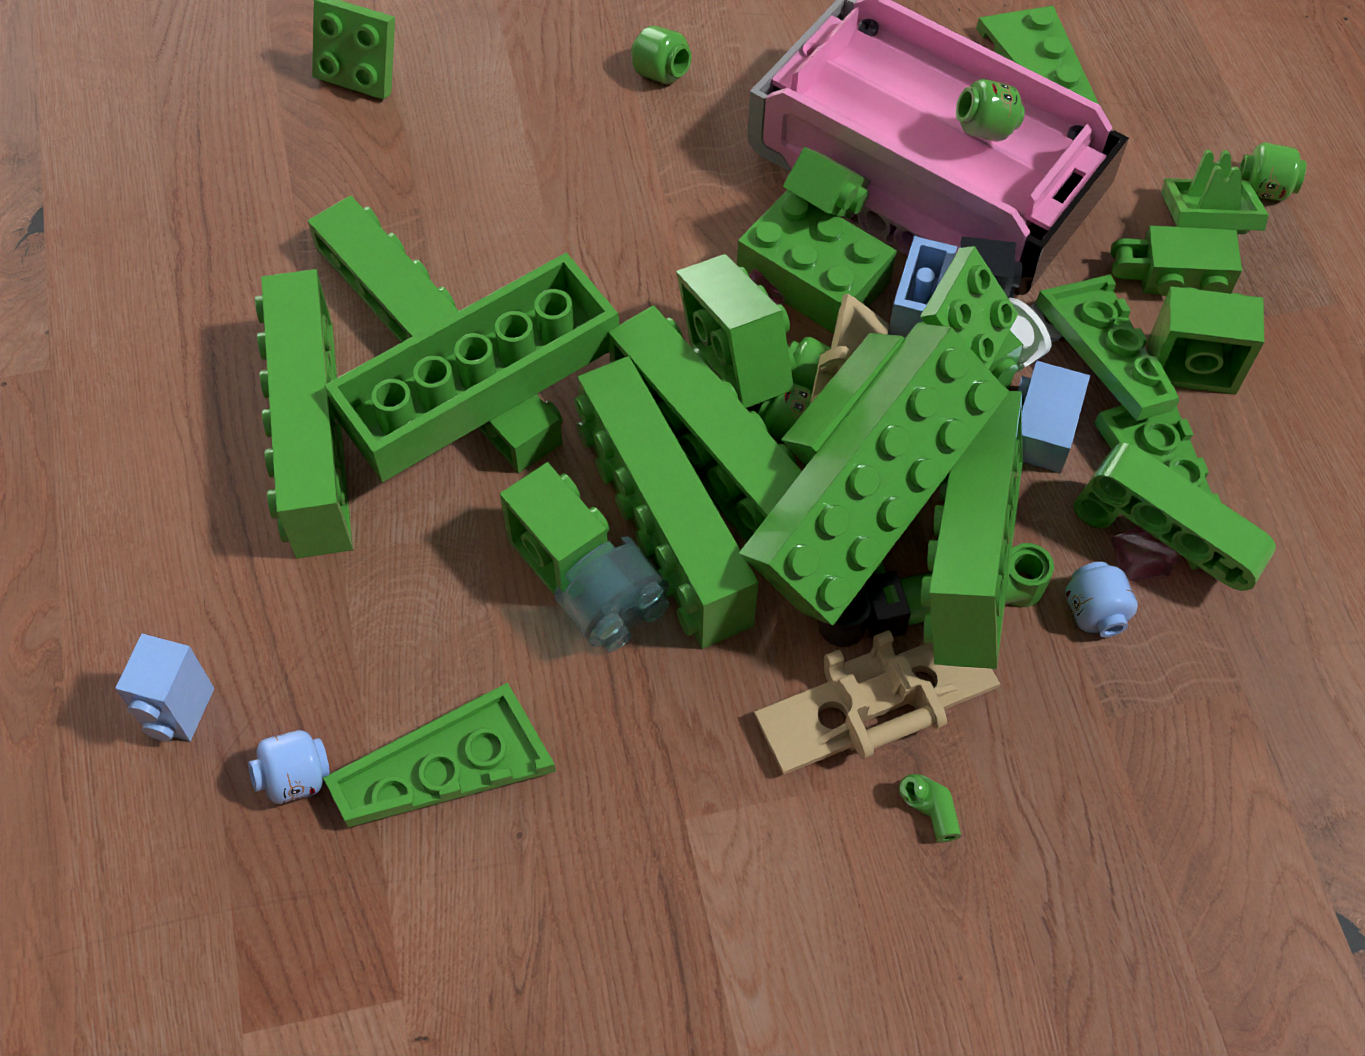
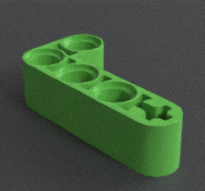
M1119 443L1113 447L1095 470L1073 504L1076 515L1084 523L1096 528H1107L1119 514H1122L1223 584L1240 591H1248L1254 588L1276 550L1274 540L1265 531L1141 448L1129 443Z

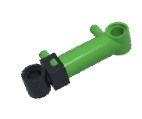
M1021 543L1012 548L1005 605L1010 604L1019 608L1030 607L1042 599L1054 571L1053 559L1047 550L1033 543ZM881 561L845 609V611L852 613L855 618L843 619L839 617L833 626L819 620L820 633L826 641L838 647H850L857 644L864 637L867 626L872 641L875 635L887 630L891 632L893 637L905 635L907 626L924 623L926 612L931 613L930 608H922L921 587L923 576H932L933 571L899 578L897 570L886 572ZM1017 572L1028 573L1033 579L1023 578Z

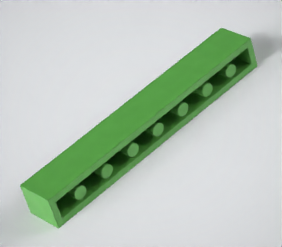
M351 195L307 220L315 248L401 343L459 311L447 289L443 286L437 288L430 280L424 265L418 259L412 261L406 255L405 249L398 237L392 232L387 234L381 228L380 222L373 210L368 206L363 208ZM537 394L478 427L518 473L563 444L561 434L563 418L559 410L551 401L547 400L544 402Z

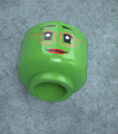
M988 79L977 80L970 87H966L961 92L956 104V118L960 121L963 131L970 136L1000 142L1007 139L1014 130L1020 127L1024 119L1025 110L1018 90L1011 85Z
M1263 142L1255 147L1251 155L1244 154L1239 166L1241 180L1249 181L1258 198L1278 202L1284 201L1292 193L1297 194L1301 189L1306 173V161L1301 160L1300 153L1294 147Z
M793 383V391L758 403L756 413L762 418L767 432L772 438L782 441L781 439L809 407L812 390Z

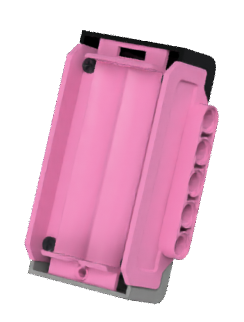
M836 0L750 91L747 136L753 150L763 158L789 171V175L804 147L829 156L871 180L867 187L869 197L861 211L857 214L853 213L850 219L841 218L897 251L908 256L914 236L957 246L956 253L959 249L961 236L1016 242L1015 261L1022 262V275L1019 288H1011L1014 289L1015 295H1025L1030 291L1112 185L1129 137L1115 130L1112 131L1113 127L1099 104L892 0ZM988 79L1011 85L1018 90L1021 96V103L1025 110L1023 122L1018 129L1014 130L1003 141L995 142L970 136L963 131L960 121L956 118V104L961 92L977 80Z

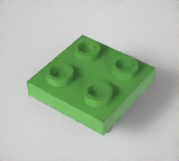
M314 0L312 77L377 98H387L391 95L395 17L341 0Z
M1209 149L1205 150L1193 179L1164 178L1161 194L1177 227L1236 229L1237 234H1247L1250 230L1265 231L1269 214L1249 181H1241L1240 169L1236 166L1231 168V154L1228 150L1221 152L1220 159L1217 162H1213L1214 154Z
M972 246L959 248L920 316L923 322L917 324L952 327L989 369L1013 326L1018 313L976 247Z

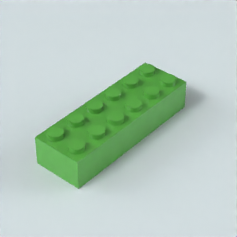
M566 252L324 386L335 418L383 483L609 353L608 331L619 326L618 312Z
M317 269L261 276L262 295L255 296V306L258 320L260 323H264L265 332L257 334L261 359L267 360V370H260V383L264 398H269L270 408L262 410L265 434L267 437H272V448L265 449L268 475L270 478H275V489L268 490L267 492L270 515L272 519H278L281 541L290 543L296 559L352 551L353 542L342 426L334 416L324 386L338 378L333 323Z
M653 305L608 331L610 363L627 356L630 357L715 507L747 543L802 471L797 466L795 457L789 448L784 444L778 445L768 434L762 418L754 411L749 412L738 400V395L730 382L726 379L720 380L710 369V364L704 353L698 348L693 349L683 338L677 323L670 317L665 318Z
M916 324L739 554L801 613L833 626L1009 392L952 327Z
M627 356L577 376L579 396L574 397V404L581 419L580 422L576 423L578 435L586 449L593 447L598 457L595 459L596 467L605 484L612 482L618 493L615 495V501L621 516L625 521L632 519L638 531L635 532V538L641 553L645 558L652 556L658 569L655 571L662 592L666 597L673 595L679 606V609L676 610L677 617L687 636L694 634L699 645L704 649L754 627L759 582L747 561L739 554L741 550L630 357Z
M1008 391V395L940 483V501H945L944 505H936L934 512V535H939L938 540H930L928 546V570L933 571L932 576H923L921 587L922 608H930L931 613L926 612L924 643L933 644L934 665L997 669L1023 466L1022 391Z

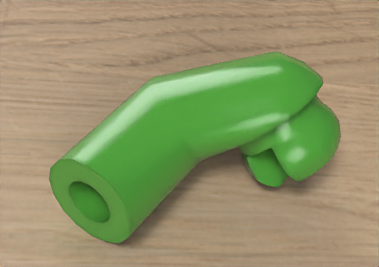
M909 774L901 780L899 785L901 797L909 806L931 817L937 842H951L962 836L953 798L946 787L920 774Z

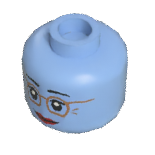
M1093 562L1077 569L1071 575V581L1065 589L1066 600L1077 626L1088 633H1099L1101 637H1112L1120 634L1127 629V622L1137 612L1138 603L1126 574L1120 568L1108 566L1105 562Z
M296 730L261 740L257 747V759L248 761L249 774L255 792L265 790L267 797L275 804H283L317 794L322 787L323 778L330 774L326 751L321 739H312L310 734L303 730Z

